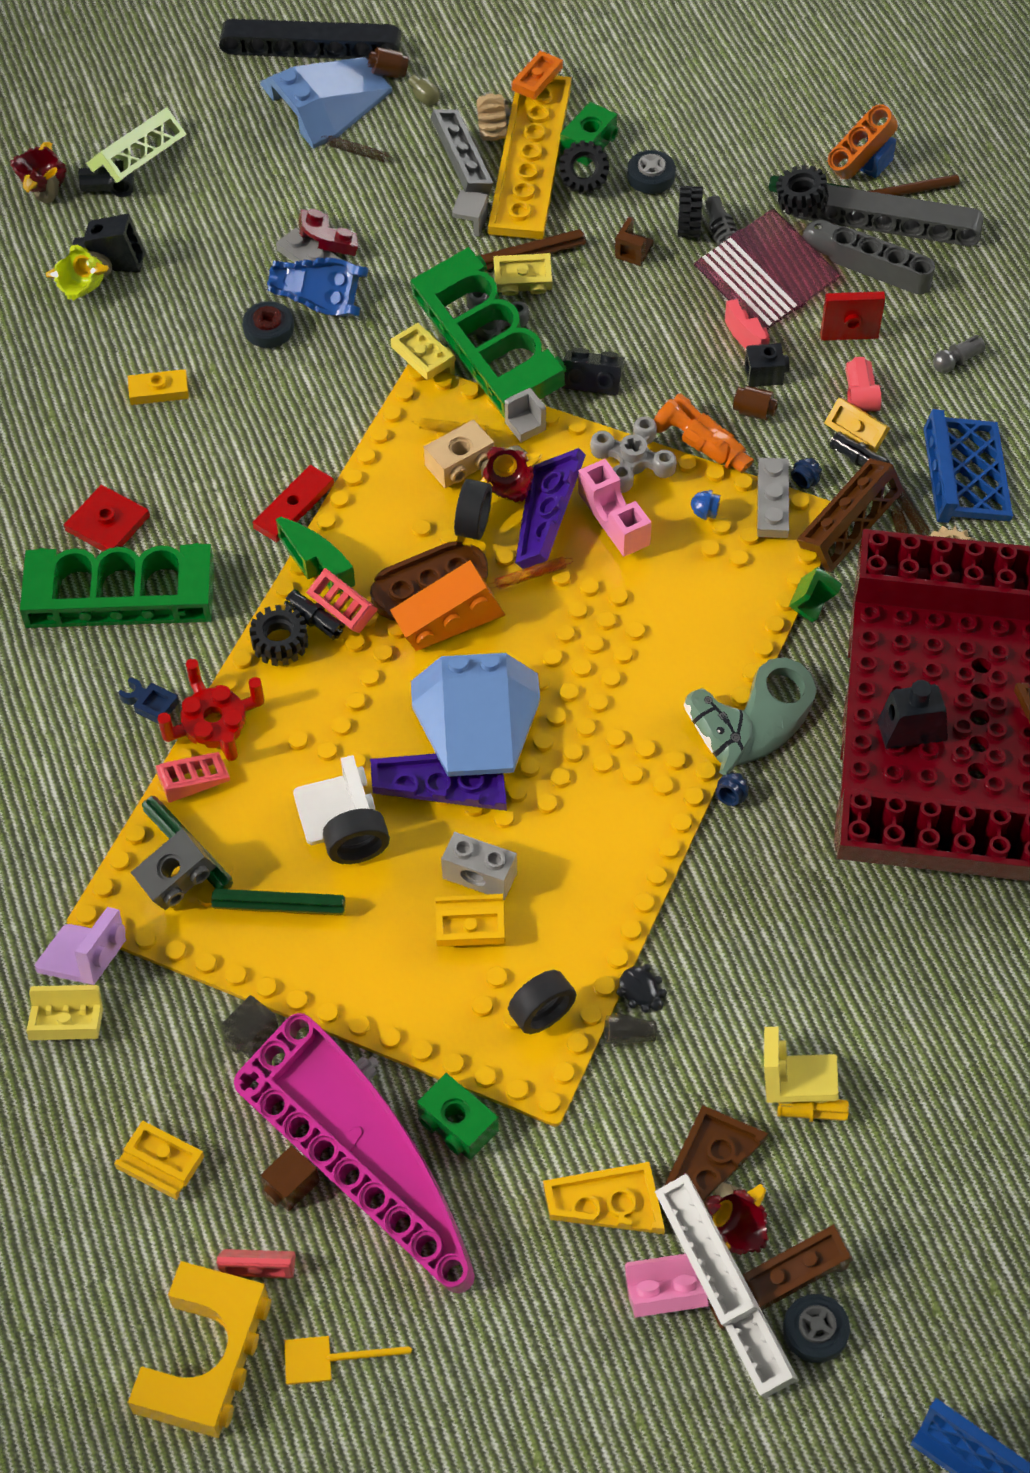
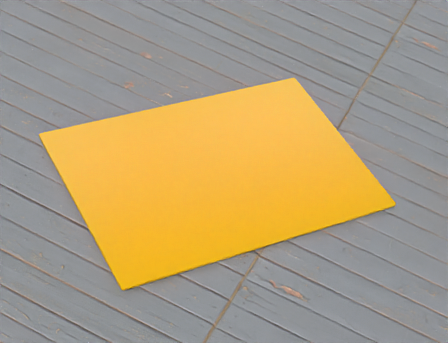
M408 363L308 528L328 540L346 557L354 569L355 586L351 588L370 603H372L370 590L374 583V578L383 569L448 542H463V545L468 546L472 544L478 547L487 558L488 577L486 583L504 611L505 616L418 651H415L405 638L396 621L381 616L377 611L360 633L351 630L345 625V628L342 629V634L336 640H332L317 627H310L306 624L308 648H305L304 655L298 654V660L295 662L291 658L288 659L289 665L283 666V662L278 661V666H273L271 659L266 664L262 662V657L258 658L255 655V650L253 651L249 632L252 619L257 620L256 614L259 611L264 615L265 608L269 606L271 611L276 610L275 605H281V610H285L284 602L288 601L286 597L295 589L313 603H318L306 592L319 575L308 580L290 555L209 687L225 685L242 700L251 696L249 680L253 677L261 679L265 701L262 706L245 712L246 723L240 731V736L235 740L238 752L237 759L229 761L226 759L221 747L207 748L205 744L198 742L195 744L184 736L177 739L163 762L219 752L229 774L230 781L168 803L156 774L69 915L67 924L92 928L107 907L119 909L122 924L125 926L126 937L125 943L120 948L122 951L286 1018L297 1013L305 1014L330 1036L438 1080L447 1073L472 1094L557 1127L562 1123L620 999L616 992L619 988V979L626 969L635 966L715 795L717 783L723 776L719 773L721 763L709 750L685 710V698L690 692L702 688L710 692L718 702L745 710L754 675L769 659L779 657L799 613L789 607V604L801 578L822 565L816 552L800 548L797 538L831 501L789 487L788 538L757 537V476L745 472L740 473L733 468L727 469L724 465L652 442L647 444L649 450L653 452L669 450L675 455L677 460L675 473L669 478H660L655 475L652 469L645 468L641 473L634 474L632 488L622 493L627 505L636 501L652 522L649 546L623 557L578 494L577 478L547 560L549 562L550 560L562 557V564L564 562V567L567 564L566 568L558 571L554 570L551 573L548 571V574L545 572V575L536 578L532 576V579L529 577V580L518 582V584L515 583V585L512 584V586L509 584V587L506 585V588L499 590L496 586L498 580L496 583H493L496 580L495 578L523 570L515 561L525 499L523 502L518 501L515 503L513 500L498 497L495 493H492L489 517L482 538L476 540L455 535V512L462 485L466 479L480 481L482 479L481 469L467 476L463 481L444 488L425 466L424 446L449 432H443V430L441 432L440 430L437 431V429L436 431L434 429L433 431L431 429H419V425L415 424H419L421 420L423 422L422 418L435 419L437 423L438 420H444L447 426V421L468 423L474 419L480 427L481 425L489 426V429H491L489 433H496L488 434L494 441V447L508 448L518 445L528 454L542 453V458L536 464L580 448L586 454L581 469L603 460L594 457L591 453L590 442L596 432L607 431L617 441H621L627 435L632 434L545 406L546 430L520 442L505 424V418L478 383L443 371L427 381ZM606 458L612 469L619 465V461L616 458ZM713 490V494L720 495L716 519L707 518L706 521L693 512L691 500L698 492ZM326 586L320 595L323 598L329 591V588ZM343 592L337 594L330 603L334 605ZM352 597L341 609V612L344 613L354 600ZM362 605L358 608V610L355 612L351 619L355 617L358 611L362 608ZM325 609L326 612H328V613L331 614L333 617H335L332 613H330L327 609ZM276 630L271 632L267 638L272 641H282L287 639L291 632ZM507 653L538 673L540 689L539 706L514 773H503L507 811L373 794L370 759L436 754L412 709L411 680L441 656ZM212 713L205 718V720L208 722H216L220 720L222 716L217 713ZM354 755L357 767L363 766L367 785L363 786L365 794H372L376 811L380 812L384 817L390 841L388 847L381 854L370 860L356 864H339L332 861L328 856L325 842L316 845L307 843L293 791L300 786L343 776L341 758ZM214 764L208 766L211 775L217 774ZM202 769L196 770L198 777L204 776ZM190 773L184 775L185 780L192 779ZM174 778L171 780L172 782H177L178 778ZM150 796H156L232 877L233 885L229 889L343 895L346 901L344 914L329 915L214 909L211 904V897L215 888L207 879L200 884L194 885L187 891L178 904L164 910L151 900L131 874V871L169 840L143 811L142 803ZM454 832L517 853V875L506 899L503 900L505 944L437 947L435 897L485 894L443 879L441 858ZM180 866L173 870L171 877L178 874ZM549 970L560 971L576 991L577 996L574 1004L559 1021L549 1028L534 1034L524 1033L509 1014L508 1005L510 1000L533 977Z

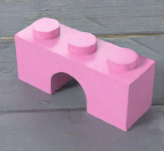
M603 459L580 469L578 474V494L622 556H627L649 546L652 522L636 501L628 505L626 504L620 489V478L607 460Z

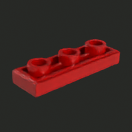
M310 464L252 522L253 529L277 543L280 539L276 519L284 517L298 522L334 486V478Z

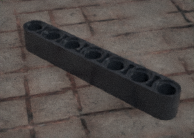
M228 19L222 24L219 47L224 53L229 55L327 59L365 57L368 60L370 52H375L376 47L400 52L402 33L397 26L391 24Z

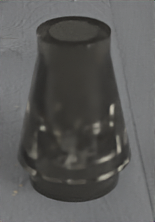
M615 1013L614 1016H606L604 1024L606 1044L620 1047L643 1042H655L657 1035L656 1021H648L620 1013Z

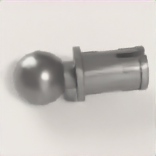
M974 335L962 343L952 344L949 347V351L942 350L934 355L933 366L938 372H950L955 367V364L962 366L969 358L984 352L985 343L979 335Z

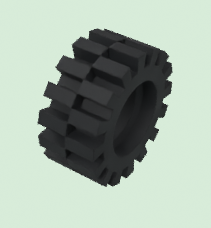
M581 140L580 143H572L571 147L564 150V154L560 158L559 169L561 179H563L566 187L568 186L571 191H577L579 194H584V192L590 194L596 189L599 190L601 185L605 184L609 173V161L606 152H603L600 145L596 146L592 141L587 143L585 140ZM581 157H588L595 164L594 173L587 178L577 176L573 169L575 161Z
M802 165V169H797V166L792 167V172L787 169L784 171V176H779V182H776L780 209L782 211L785 210V213L788 215L793 212L794 217H799V214L803 213V217H806L810 211L814 215L818 213L817 208L822 210L825 207L824 203L827 204L829 194L826 175L823 174L820 168L816 171L815 166L811 165L809 169H807V165ZM804 189H807V190H808V191H806V192H797V191H799V190H804Z
M680 186L678 237L700 238L702 186Z
M275 605V611H271L269 606L265 608L264 615L259 611L256 614L257 620L252 619L249 632L253 651L255 650V655L258 658L262 657V662L266 664L271 659L273 666H278V661H282L283 666L289 665L288 659L291 658L293 662L297 661L298 654L303 656L305 648H308V632L303 616H300L298 610L292 613L290 606H286L285 610H281V605ZM276 630L291 632V635L282 641H272L267 638L271 632Z

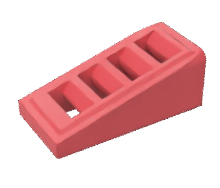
M324 568L306 592L357 633L363 630L378 610L377 607L326 568ZM332 581L334 585L323 598L320 595L321 592ZM342 589L344 592L337 599L334 605H332L330 602L336 596L339 590ZM352 597L354 599L344 613L341 612V609ZM362 605V608L358 611L355 617L351 619L355 612L358 610V608Z
M219 752L165 762L155 766L168 803L230 781L229 774ZM214 764L217 774L211 775L208 766ZM202 769L204 776L198 777L196 770ZM190 773L192 779L185 780L184 775ZM178 778V781L172 782L171 779Z

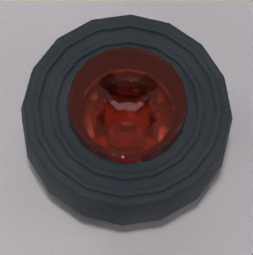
M264 301L248 308L243 316L242 327L246 339L253 345L261 348H274L287 342L293 335L294 318L290 309L284 304L275 301Z

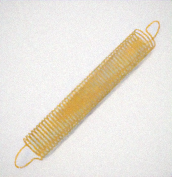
M422 418L423 422L421 420L419 424H415L419 425V429H431L432 431L437 429V431L440 430L441 432L442 430L443 432H451L460 427V422H453V426L451 421H447V426L444 420H438L437 423V420ZM481 425V427H482L483 430H484L483 426L485 427V433L487 434V428H486V426H485V425ZM487 426V427H488V434H496V433H489V430H491V429H489V426Z

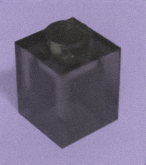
M252 995L222 1023L225 1044L236 1054L242 1052L249 1058L279 1028L276 1015Z

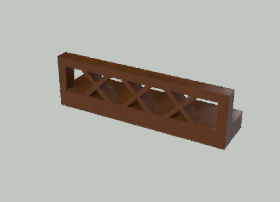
M869 458L797 538L800 548L817 553L825 571L832 572L861 540L863 529H870L904 491L893 464ZM889 482L891 490L883 497L885 485ZM873 501L871 512L865 517L867 505ZM855 521L853 532L847 538L848 528ZM836 542L834 554L830 557L827 550Z

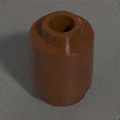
M376 47L375 52L371 51L369 54L368 67L372 68V74L398 79V77L404 78L408 69L409 58L403 55L402 52Z
M746 386L745 388L738 387L733 402V410L739 411L740 415L765 421L769 419V416H775L778 407V399L774 398V392Z

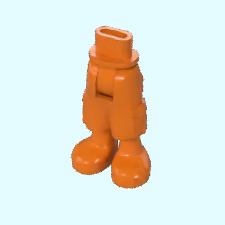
M681 393L677 394L673 400H668L653 419L657 426V433L666 431L670 426L684 431L682 441L695 448V450L701 451L718 464L726 463L725 467L727 469L733 467L740 473H743L754 462V459L745 453L746 448L741 443H738L732 433L723 429L709 415H706L704 412L701 414L691 404V401Z

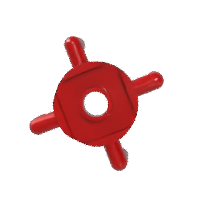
M193 658L189 659L185 665L189 683L194 694L185 698L182 702L181 724L173 727L168 713L158 715L157 719L162 738L166 742H171L186 736L191 742L205 744L207 748L221 747L226 759L234 761L238 757L235 740L240 736V731L246 723L245 712L262 706L265 701L261 679L253 677L249 680L251 696L241 700L225 685L206 688L201 678L198 661ZM212 713H217L222 716L221 719L216 722H208L205 720V718Z

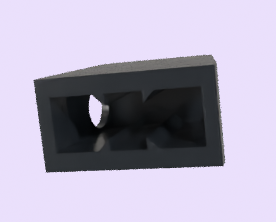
M129 214L91 220L87 225L85 236L75 237L73 240V245H79L88 251L105 255L112 264V271L135 273L141 271L145 249Z
M917 680L910 688L895 689L890 693L877 721L885 749L947 741V712L938 685H931L925 680Z

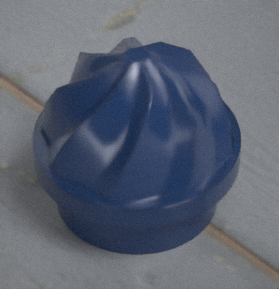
M813 458L798 460L791 471V478L799 487L808 489L819 482L822 469L820 464Z
M740 773L723 775L719 779L716 788V795L719 800L728 806H735L744 802L748 797L749 790L747 779H744Z

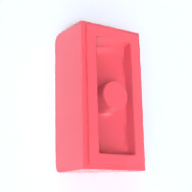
M224 1249L217 1256V1265L220 1272L238 1277L292 1278L294 1277L296 1255L294 1251Z

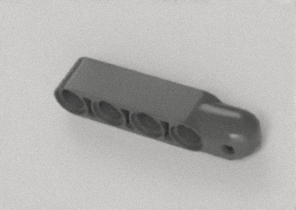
M815 220L809 223L802 234L803 242L808 248L829 256V259L837 265L914 294H925L931 290L935 262L927 256L852 228L840 227L824 220ZM820 225L822 228L816 229L814 227Z

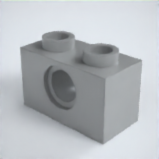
M457 832L453 833L441 858L443 879L485 894H503V900L506 899L517 875V853Z

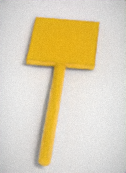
M329 1336L284 1340L286 1385L331 1381L330 1361L410 1354L412 1348L406 1346L330 1354Z

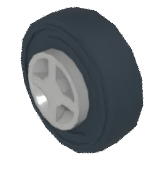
M658 150L641 151L632 156L628 162L627 179L630 185L637 191L645 194L661 193L669 189L675 181L676 165L673 159L664 152Z

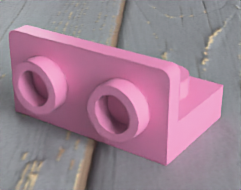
M686 1254L633 1261L625 1264L628 1298L635 1318L708 1306V1297Z

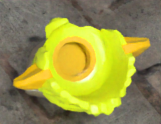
M72 245L69 255L55 264L54 269L46 272V277L54 279L57 288H60L65 293L67 299L74 301L99 287L103 278L111 274L112 264L103 254L88 251L79 245Z

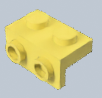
M550 253L494 256L495 282L498 292H502V295L513 296L517 295L519 291L543 294L547 290H552L553 279Z
M98 985L30 987L29 995L32 1007L27 1026L28 1040L98 1039L103 1014L100 987Z

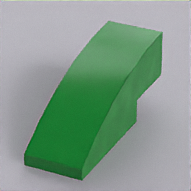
M284 517L276 519L279 539L308 580L320 575L324 568H326L350 587L355 586L353 566L328 540L297 522ZM332 581L327 585L329 590L334 585Z

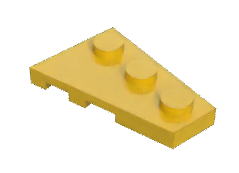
M650 1162L543 1181L550 1220L656 1234L665 1233L658 1197L655 1193L656 1188Z

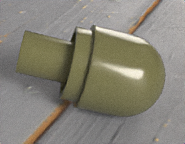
M415 74L410 76L408 83L413 87L415 97L424 105H435L440 98L439 89L426 78L420 79Z

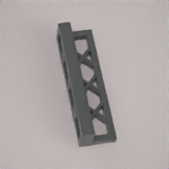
M433 109L430 117L464 191L488 194L489 197L493 181L459 111Z

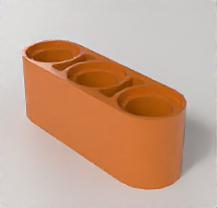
M881 104L872 107L832 149L828 156V164L839 178H852L895 133L898 123L890 109ZM888 117L883 125H877L881 118ZM868 138L866 144L858 146L861 139ZM848 159L845 166L838 167L840 161Z

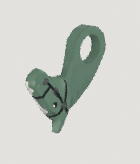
M785 657L769 659L754 675L745 710L718 702L710 692L702 688L694 690L687 695L684 707L705 744L721 763L719 773L727 775L736 765H743L761 759L773 753L791 739L806 720L815 699L816 686L812 674L801 663ZM774 675L790 678L799 688L800 700L794 703L778 701L768 691L767 678Z

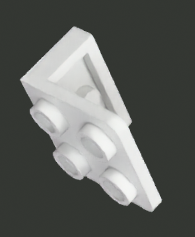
M354 755L341 758L343 776L294 789L295 803L308 844L316 845L324 842L323 828L335 816L360 808L376 810L372 794H365L363 786L367 785L363 766L357 767Z

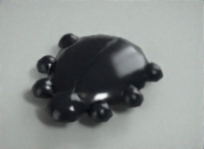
M644 964L642 967L632 966L626 969L619 979V988L616 990L617 995L620 997L625 996L629 1000L628 1006L630 1008H635L639 1005L643 1013H649L650 1008L655 1011L662 1010L664 1002L661 998L666 997L667 994L665 989L659 988L662 978L654 976L650 972L651 967L649 964Z

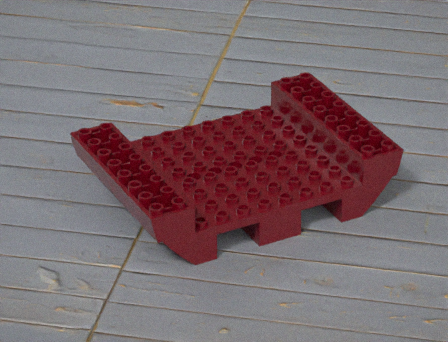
M863 529L849 632V680L843 713L840 760H843L841 789L836 811L834 834L836 859L1030 881V723L1014 692L1016 683H1028L1030 688V546ZM917 680H925L931 685H938L947 712V741L885 749L877 721L890 693L895 689L910 688ZM980 691L986 694L987 698L978 699L971 693ZM979 717L984 719L987 724L976 725L970 719ZM980 744L985 747L986 751L976 752L970 748V745ZM980 771L985 775V778L975 779L968 772Z

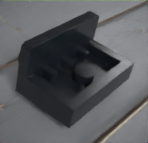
M573 348L567 351L563 360L566 367V372H564L565 385L561 388L618 395L625 357H620L617 353L611 351H604L601 354L589 353L590 351L585 348Z

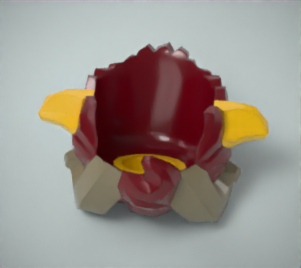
M43 142L40 148L37 146L34 149L30 148L24 154L17 155L10 161V166L13 167V171L22 181L26 192L32 191L35 198L43 203L54 201L60 186L64 182L68 169L65 163L61 162L52 150L51 142Z
M518 445L508 448H490L487 452L488 459L481 466L482 479L480 481L490 483L492 493H495L498 497L513 500L515 503L518 501L523 502L525 497L528 496L530 485L535 476L533 473L534 465L542 458V453L528 454Z
M722 1182L716 1188L715 1195L707 1197L704 1202L730 1253L738 1255L747 1254L748 1252L760 1253L762 1252L761 1249L766 1248V1242L769 1241L767 1236L768 1229L766 1227L768 1213L764 1211L765 1208L761 1205L766 1193V1189L762 1184L746 1191L741 1186L735 1187Z

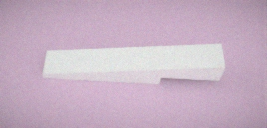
M685 1174L656 1190L655 1193L721 1325L725 1326L759 1395L767 1398L798 1381L799 1379L689 1175Z

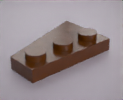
M702 1105L665 1185L688 1174L704 1203L707 1197L712 1196L716 1188L722 1182L725 1183L767 1140L768 1133Z

